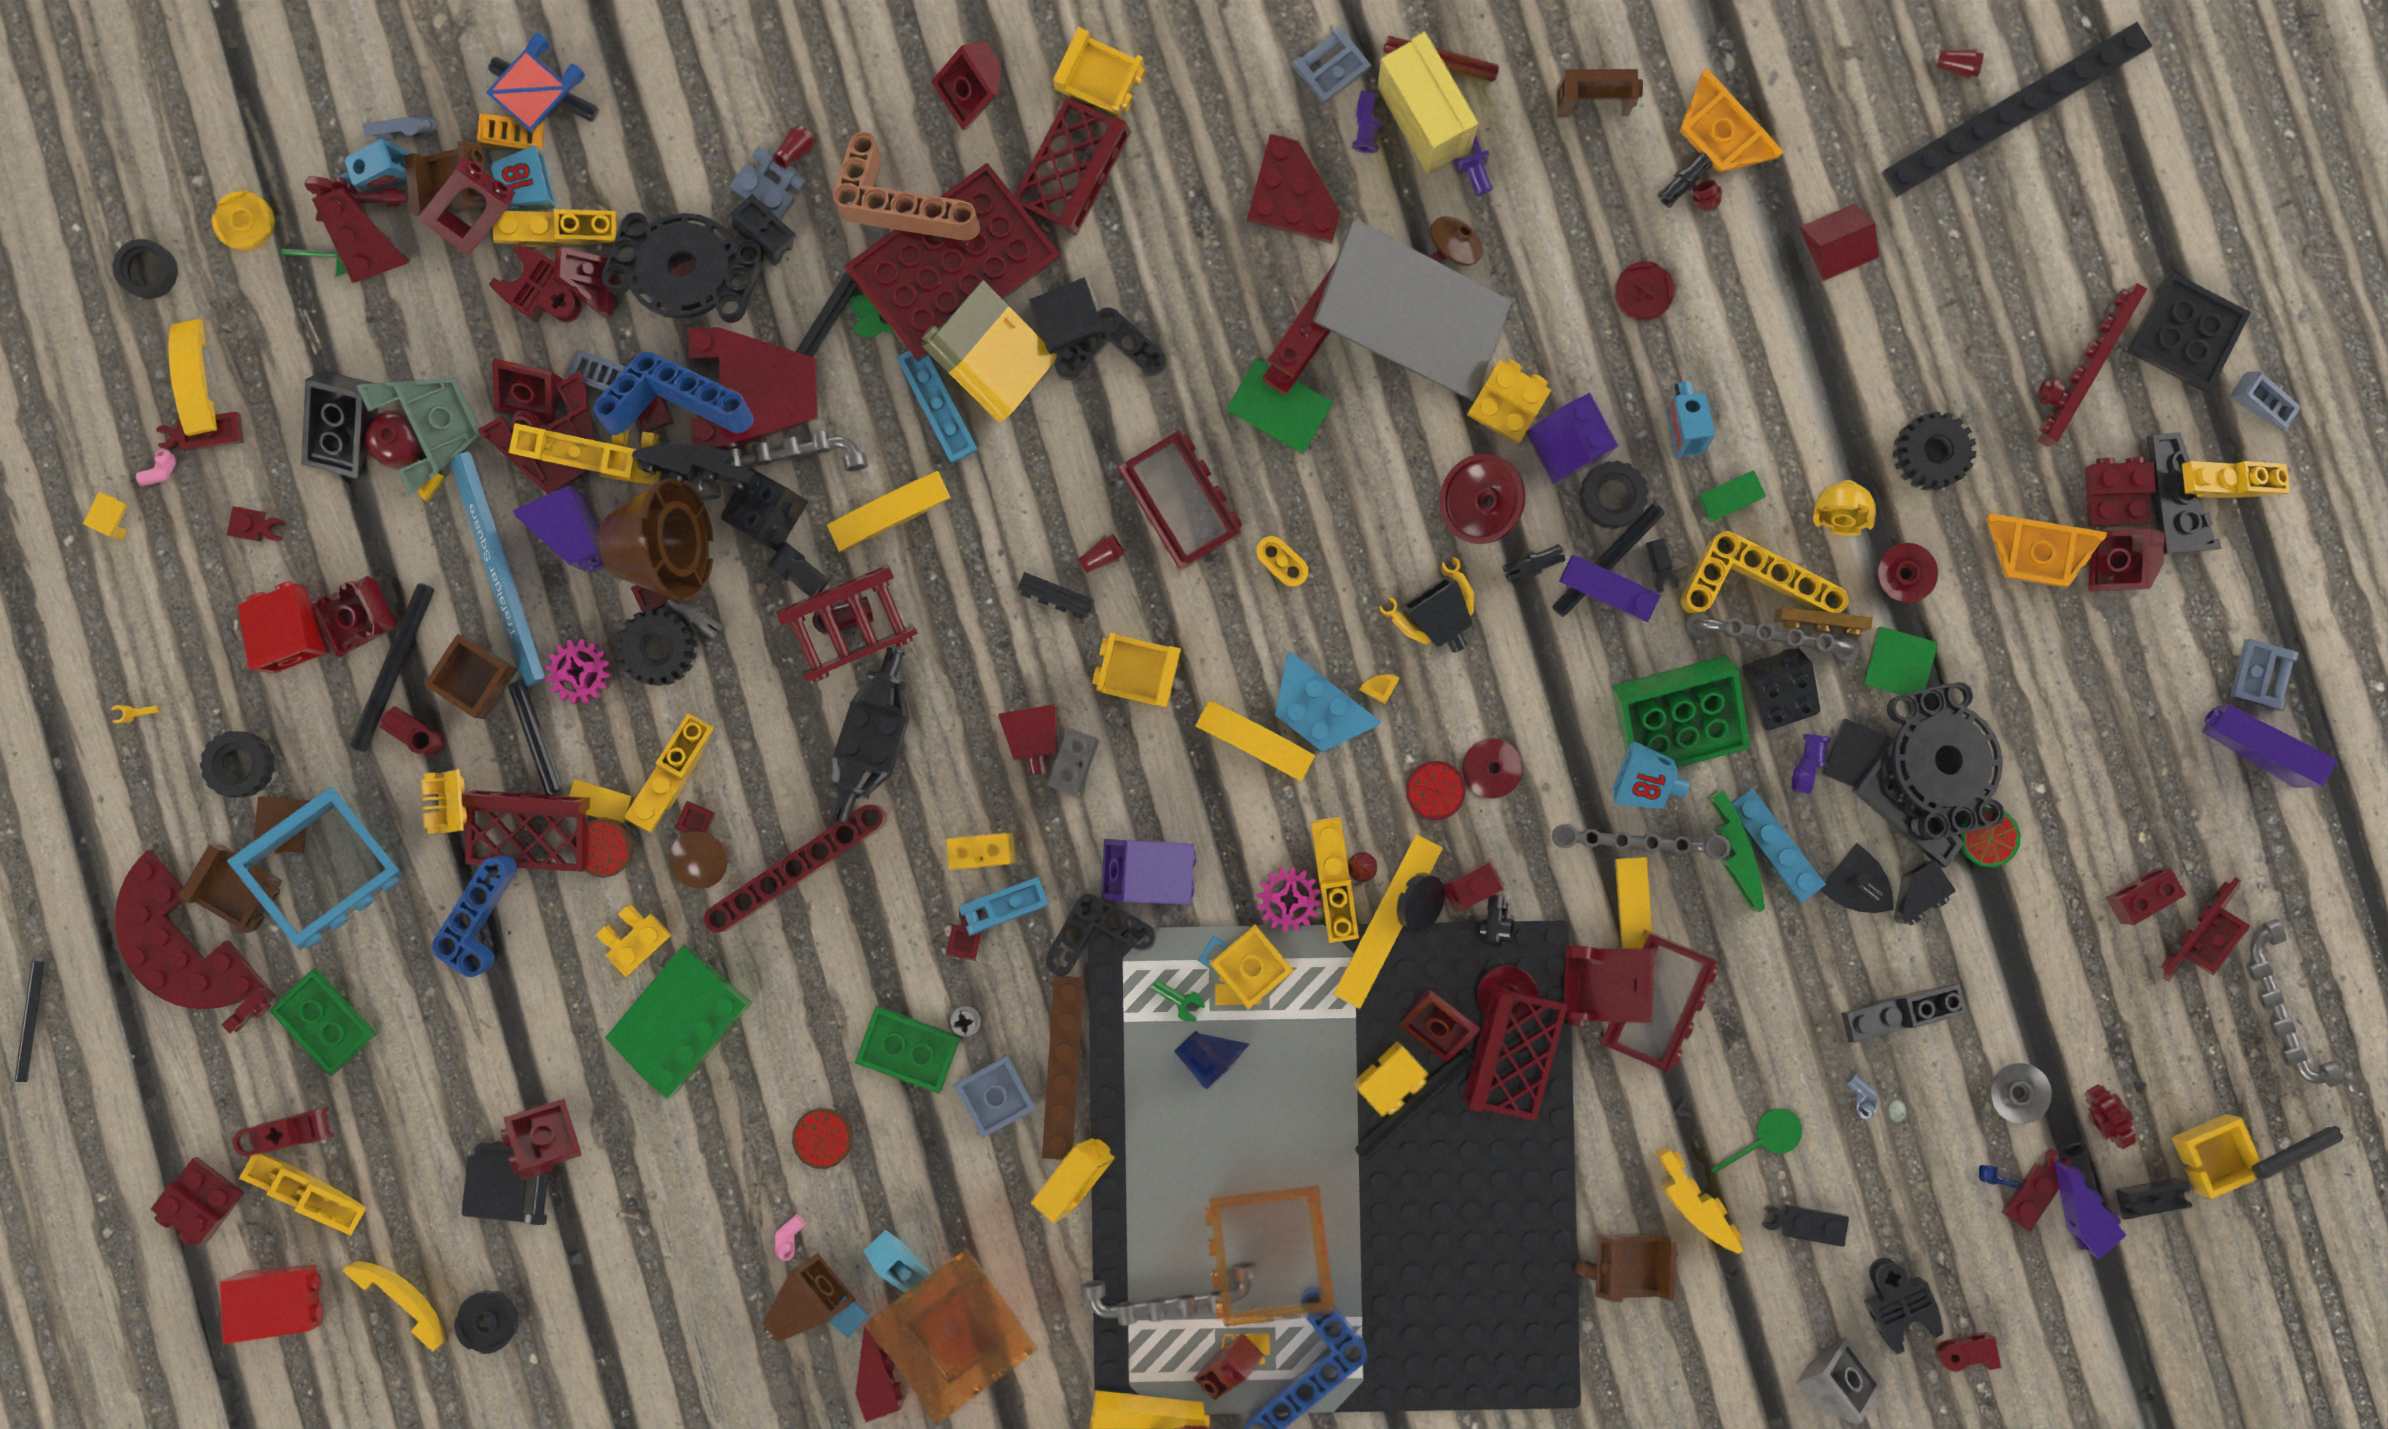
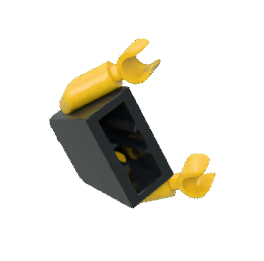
M1453 557L1452 563L1456 569L1449 570L1446 568L1445 563L1442 562L1441 572L1445 577L1401 605L1400 607L1403 611H1398V605L1393 598H1388L1394 604L1392 611L1386 612L1381 606L1379 607L1385 617L1393 618L1392 622L1407 637L1422 644L1432 643L1436 647L1447 643L1451 651L1455 653L1464 649L1468 644L1462 632L1472 625L1470 616L1474 612V591L1464 574L1459 573L1460 561Z

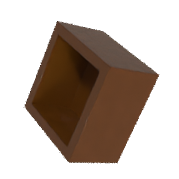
M457 634L424 683V686L470 716L486 719L518 669L471 638Z

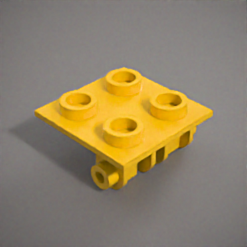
M460 769L438 773L437 778L436 773H424V779L421 780L422 795L438 794V797L422 798V801H439V806L422 807V810L439 809V812L423 813V826L427 828V834L463 831L467 814L465 807H462L461 794L464 793L465 783L463 777L460 776Z

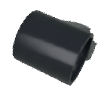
M786 541L767 564L786 581L790 580L809 597L824 591L830 581L829 578L807 562L804 555Z

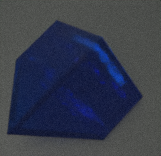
M1195 1031L1174 1052L1207 1090L1233 1065L1250 1044L1200 1034Z

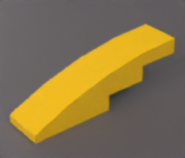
M935 471L861 506L827 524V527L838 551L843 552L868 538H875L897 525L909 522L951 499L939 471Z
M267 1153L251 1156L239 1177L243 1181L268 1191L266 1195L295 1207V1212L350 1236L366 1210L364 1205L341 1191Z

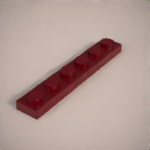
M2136 283L2128 289L2123 288L2118 293L2113 302L2116 305L2112 314H2107L2100 323L2098 329L2101 332L2098 338L2093 339L2084 351L2086 358L2082 365L2078 364L2070 374L2069 380L2072 382L2068 389L2063 391L2061 398L2055 405L2057 408L2052 416L2048 415L2039 428V431L2042 433L2037 440L2039 443L2049 447L2060 440L2146 293L2147 288Z

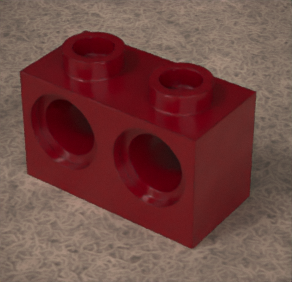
M2156 868L2105 898L2120 924L2136 925L2185 897L2187 894L2172 869Z

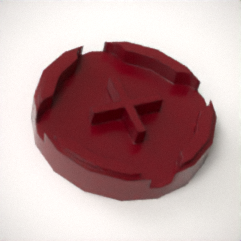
M1640 261L1629 265L1619 275L1614 289V298L1618 308L1633 320L1647 322L1663 315L1672 304L1675 294V285L1671 275L1666 269L1664 270L1660 267L1659 264L1650 261Z

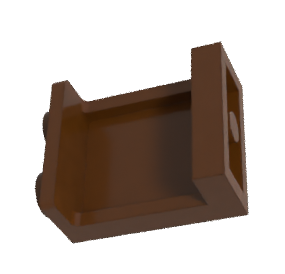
M1638 69L1565 70L1556 88L1557 118L1569 117L1577 100L1619 99L1622 105V116H1628L1633 107L1637 106L1638 98H1642L1643 80L1638 79Z
M462 140L457 142L458 148L426 157L416 153L404 155L410 214L419 216L425 204L430 198L434 197L455 170L462 157L477 163L484 170L482 146ZM465 188L457 193L446 209L455 214L486 206L487 201L480 191L474 188Z
M210 844L178 895V898L187 903H197L236 926V931L241 934L252 933L263 923L265 918L263 913L266 909L227 862L237 853L222 844ZM256 864L248 869L249 873L274 902L280 894L279 886L283 880Z
M1660 1233L1598 1234L1595 1296L1609 1302H1623V1298L1660 1297L1666 1300H1674L1677 1283L1675 1277L1676 1258L1678 1255L1676 1238Z

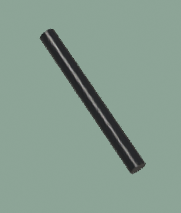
M31 961L15 1082H28L45 961Z

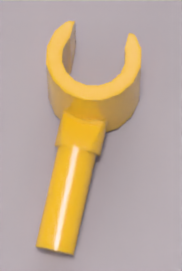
M115 705L111 708V710H122L123 713L121 719L112 720L114 723H130L135 717L140 715L159 713L157 705L143 708Z

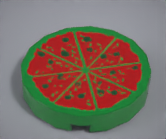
M1983 808L1982 815L1989 822L1994 819L1993 808ZM2004 811L2003 821L1996 826L1959 834L1958 837L1963 842V846L1960 848L1963 855L1974 864L1982 867H1998L2009 862L2016 855L2020 847L2021 837L2017 822L2010 814ZM1967 817L1961 823L1960 828H1964L1967 825Z

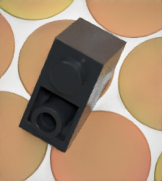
M1926 860L1902 876L1894 913L1896 923L1913 925L1925 917V911L1931 907L1934 909L1942 907L1950 901L1948 896L1956 892L1937 861Z

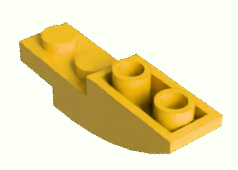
M554 209V212L505 211L493 226V242L525 244V247H566L612 243L616 238V211Z
M2190 461L2182 464L2185 493L2197 494V497L2240 498L2290 493L2287 464L2243 461L2236 464Z
M687 713L656 761V768L625 814L624 818L650 834L653 833L665 812L669 811L693 772L714 731L713 726Z
M1341 817L1310 821L1328 941L1333 943L1359 939Z
M1667 1147L1656 1151V1156L1670 1178L1660 1184V1186L1677 1210L1692 1225L1716 1243L1737 1254L1743 1252L1744 1250L1739 1243L1743 1238L1735 1225L1729 1226L1725 1220L1724 1215L1727 1214V1211L1718 1197L1713 1199L1707 1193L1700 1197L1697 1196L1701 1194V1190L1692 1177L1687 1179L1682 1170L1686 1165L1677 1151L1672 1153Z

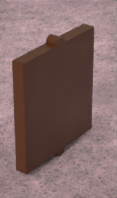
M284 795L280 796V798L258 796L253 842L309 801L288 799ZM307 827L274 850L276 854H281L282 851L304 853Z

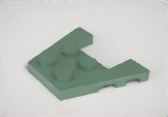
M456 378L385 382L356 386L368 412L399 400L417 436L426 458L396 470L408 495L414 494L481 435L478 431L479 426Z

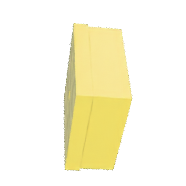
M1424 31L1411 39V42L1381 58L1377 89L1427 175L1455 158H1461L1470 153L1479 123L1426 32Z

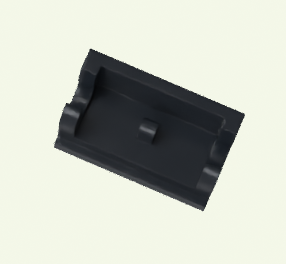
M753 194L731 212L732 227L746 240L757 242L761 247L763 256L774 266L781 261V254L785 249L791 251L793 248L795 233Z
M2177 1178L2116 1189L2121 1216L2124 1220L2192 1207V1203L2190 1201L2187 1202L2184 1196V1192L2190 1191L2189 1182Z

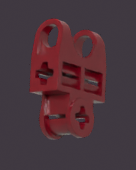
M516 244L512 251L518 255L523 264L521 277L513 282H506L504 280L500 282L493 278L489 283L490 287L505 302L536 323L545 311L561 322L576 320L581 314V302L577 296L554 279L555 262L538 251ZM561 301L567 303L564 308L559 306Z
M329 1106L242 1129L233 1137V1148L238 1155L249 1157L301 1143L308 1144L334 1137L335 1134L330 1131L326 1113L329 1111ZM246 1133L250 1134L249 1141L253 1147L251 1151L244 1150L240 1144L241 1137Z

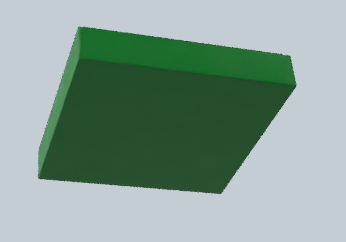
M1877 627L1862 685L1897 695L1926 689L1938 643L1885 627Z

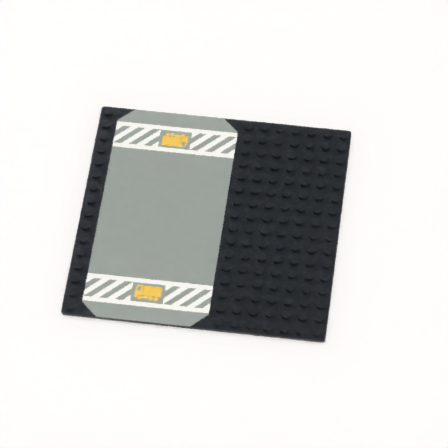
M1563 920L1514 921L1515 933L1513 942H1502V947L1487 945L1485 938H1482L1480 934L1481 922H1438L1421 933H1415L1405 929L1403 926L1360 1009L1339 999L1333 993L1369 924H1357L1359 939L1333 943L1328 941L1326 924L1299 925V931L1297 932L1292 925L1288 926L1287 932L1282 931V925H1277L1275 928H1272L1271 925H1260L1257 927L1294 972L1249 1010H1247L1216 972L1197 960L1213 935L1231 945L1252 926L1152 927L1156 934V941L1154 946L1147 951L1135 950L1095 928L1088 941L1091 1138L1103 1141L1110 1148L1111 1151L1109 1153L1115 1157L1091 1188L1093 1281L1098 1280L1105 1283L1106 1296L1100 1298L1101 1302L1106 1306H1115L1122 1302H1147L1153 1298L1171 1299L1184 1294L1203 1295L1216 1290L1233 1291L1238 1288L1239 1281L1233 1279L1232 1265L1240 1262L1256 1263L1257 1277L1252 1279L1251 1289L1247 1296L1241 1301L1227 1304L1228 1310L1220 1314L1210 1313L1208 1306L1197 1308V1315L1193 1317H1179V1310L1166 1312L1167 1318L1162 1321H1149L1148 1314L1136 1315L1137 1322L1134 1324L1119 1325L1118 1318H1103L1093 1311L1094 1394L1095 1391L1199 1401L1204 1402L1205 1415L1251 1414L1330 1350V1347L1306 1319L1300 1308L1302 1293L1309 1287H1318L1327 1294L1363 1339L1366 1345L1367 1357L1360 1368L1305 1413L1578 1408L1581 1404L1578 1274L1574 1272L1577 1262L1573 1064L1572 1026H1568V1020H1564L1536 1121L1482 1110L1481 1112L1470 1110L1463 1102V1096L1471 1071V1064L1369 1160L1364 1161L1356 1153V1147L1390 1115L1387 1112L1382 1116L1353 1083L1372 1064L1378 1069L1382 1064L1377 1059L1397 1041L1426 1071L1427 1075L1424 1077L1426 1082L1447 1063L1399 1026L1426 988L1430 989L1480 1028L1478 1033L1460 1049H1466L1473 1058L1485 1019V1015L1478 1004L1477 992L1482 978L1490 970L1505 965L1519 967L1529 973L1534 979L1540 998L1563 1002L1566 946H1570L1569 924ZM1109 928V929L1112 930V931H1118V930H1120L1121 928ZM1129 928L1125 935L1122 936L1127 938L1128 933L1134 935L1138 939L1136 944L1139 945L1142 941L1148 942L1150 939L1146 935L1148 930L1145 929L1142 933H1139ZM1215 943L1206 959L1212 961L1225 949ZM1156 979L1182 995L1195 991L1202 997L1205 1008L1198 1006L1194 1002H1190L1186 1006V1010L1197 1018L1196 1021H1183L1178 1018L1179 1011L1177 1005L1150 989ZM1547 1008L1538 1014L1544 1026L1555 1020L1558 1009ZM1535 1017L1519 1025L1525 1037L1541 1029ZM1514 1028L1505 1034L1503 1042L1508 1049L1523 1039L1517 1029ZM1544 1034L1532 1041L1530 1045L1537 1055L1547 1049L1549 1041ZM1527 1046L1511 1054L1518 1066L1533 1057ZM1506 1057L1497 1063L1495 1071L1499 1077H1502L1515 1068L1509 1058ZM1537 1063L1522 1071V1074L1529 1084L1539 1078L1541 1070ZM1519 1075L1503 1083L1510 1095L1525 1086ZM1501 1086L1489 1092L1487 1102L1497 1104L1506 1098ZM1409 1091L1401 1100L1405 1102L1413 1094ZM1527 1092L1514 1100V1103L1518 1109L1530 1111L1533 1098ZM1311 1296L1306 1300L1305 1304L1309 1309L1317 1310L1322 1306L1323 1302L1319 1297ZM1335 1320L1329 1321L1325 1325V1330L1330 1334H1337L1342 1329L1341 1324ZM1243 1333L1264 1356L1245 1381L1214 1400L1209 1394L1204 1392L1202 1387L1193 1378L1228 1342ZM1349 1345L1344 1350V1353L1349 1358H1357L1361 1354V1349L1356 1345ZM1326 1364L1321 1368L1320 1372L1324 1377L1332 1378L1337 1374L1338 1370L1334 1365ZM1302 1384L1297 1388V1392L1300 1396L1309 1397L1313 1394L1314 1389L1309 1384ZM1279 1403L1275 1405L1273 1411L1275 1413H1289L1290 1408L1286 1404Z

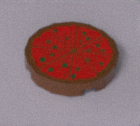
M608 817L592 819L585 823V871L592 876L606 878L619 874L629 866L635 845L632 834L623 823Z
M819 1107L808 1111L797 1121L792 1134V1145L795 1154L804 1164L816 1169H828L838 1165L848 1156L853 1142V1130L850 1122L842 1113L829 1108Z

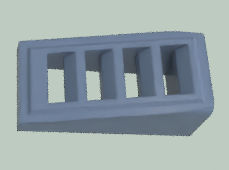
M577 349L566 377L568 378L577 373L582 359H585L587 364L582 373L585 385L605 392L609 387L608 384L613 372H618L617 378L626 367ZM593 363L598 365L591 380L588 378ZM606 367L608 368L603 382L600 383L598 380L603 368Z
M2261 371L2245 373L2231 394V397L2281 431L2287 430L2301 408L2297 402ZM2262 392H2264L2265 394L2263 395L2261 400H2259L2258 398L2260 397ZM2274 399V403L2270 408H2268L2269 404ZM2283 405L2285 409L2279 417L2277 413Z

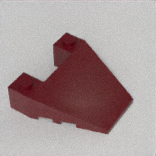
M720 327L689 329L690 359L699 365L719 364L720 385L739 393L754 417L752 426L740 433L732 432L705 418H691L692 444L710 446L722 450L741 449L740 447L755 441H762L770 435L790 430L818 418L816 358Z

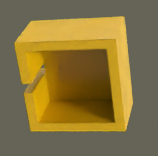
M1398 1041L1377 1059L1382 1064L1378 1069L1372 1064L1353 1082L1359 1092L1382 1116L1387 1112L1389 1115L1393 1114L1402 1106L1404 1102L1401 1099L1409 1091L1414 1094L1426 1083L1424 1077L1427 1075L1426 1071Z
M2224 1114L2171 1137L2181 1162L2190 1165L2184 1169L2196 1194L2213 1199L2257 1180L2255 1173L2251 1169L2254 1164L2261 1160L2242 1118Z

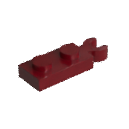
M238 412L215 414L217 430L191 436L185 435L180 419L176 420L177 429L165 425L156 428V431L161 434L168 433L169 439L167 442L158 443V447L171 450L179 444L180 450L190 451L244 443L241 414Z
M2054 1149L2048 1150L2045 1154V1165L2043 1167L2037 1163L2032 1166L2001 1212L2029 1232H2031L2059 1191L2054 1162L2059 1152ZM2064 1158L2061 1163L2070 1167L2072 1161Z

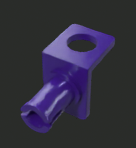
M1475 135L1472 145L1474 155L1465 159L1455 158L1453 161L1458 174L1468 173L1475 196H1481L1493 190L1484 167L1490 154L1488 150L1482 152Z

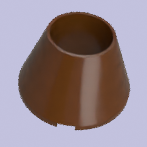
M676 478L662 479L604 518L599 530V550L605 567L613 576L674 600L694 598L704 589L709 580L713 566V558L709 559V542L714 541L712 525L701 497L687 482H679Z

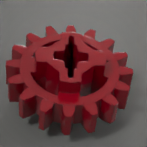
M2100 1084L2086 1090L2084 1094L2087 1097L2086 1102L2090 1106L2088 1107L2090 1112L2088 1114L2089 1119L2099 1130L2105 1140L2110 1139L2112 1143L2115 1142L2118 1148L2121 1147L2122 1150L2135 1144L2137 1141L2135 1137L2136 1132L2132 1128L2134 1126L2132 1123L2134 1118L2120 1097L2115 1093L2111 1094L2110 1091H2107Z

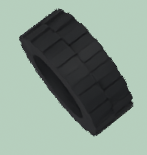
M1618 460L1615 462L1607 461L1596 466L1582 481V488L1579 490L1581 499L1579 503L1580 507L1584 510V515L1588 516L1592 523L1598 524L1602 528L1610 527L1611 529H1617L1618 527L1627 526L1642 514L1643 508L1647 505L1649 491L1646 487L1645 477L1643 478L1640 474L1641 472L1633 468L1631 464H1625ZM1607 481H1619L1627 488L1628 500L1623 507L1609 509L1601 503L1599 490Z
M241 731L223 732L224 734L213 737L214 739L208 742L205 746L206 749L202 751L200 763L201 776L207 782L206 785L210 789L215 790V793L219 795H225V797L243 798L256 795L258 791L266 788L265 785L271 781L272 773L275 771V758L271 753V747L264 742L263 738L256 737L253 733ZM237 749L248 753L252 760L251 771L242 779L229 777L223 768L226 755Z

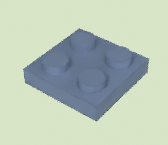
M1009 1055L954 1084L982 1139L1037 1108Z

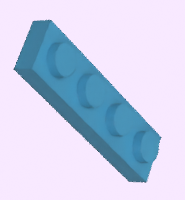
M909 351L897 356L896 358L951 464L977 452L978 449L930 356L927 355L919 362L914 359Z
M1750 788L1731 802L1745 832L1800 903H1803L1826 885L1753 788Z

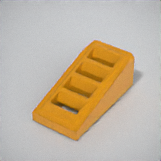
M480 113L477 142L486 149L521 151L535 145L543 152L545 123L541 122L533 131L532 144L527 143L528 130L515 118ZM492 126H494L493 138H491ZM503 127H507L506 140L502 139ZM516 128H520L519 142L515 141Z

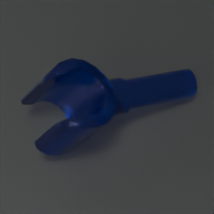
M1990 1165L1979 1166L1980 1181L1992 1185L2002 1184L2020 1189V1182L1998 1176V1167Z

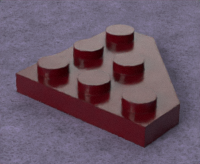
M1270 133L1249 208L1247 222L1332 244L1341 212L1299 141Z

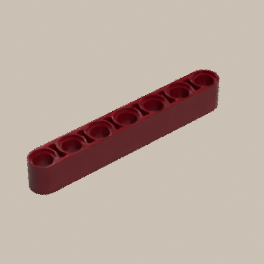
M873 804L860 807L851 813L849 824H844L842 821L836 823L711 906L704 914L705 927L714 933L732 929L882 829L887 821L885 810ZM871 809L875 810L879 816L877 824L872 827L868 826L864 820L865 813ZM845 826L850 827L853 831V839L849 843L842 842L839 837L840 830ZM819 843L825 844L828 848V855L823 860H819L814 854L815 846ZM795 859L800 861L803 866L802 873L797 877L793 876L789 871V865ZM770 876L777 881V889L772 894L768 893L764 888L765 879ZM744 893L748 894L752 899V905L748 910L742 909L739 905V898ZM718 910L723 911L727 917L723 927L717 926L714 922V914Z

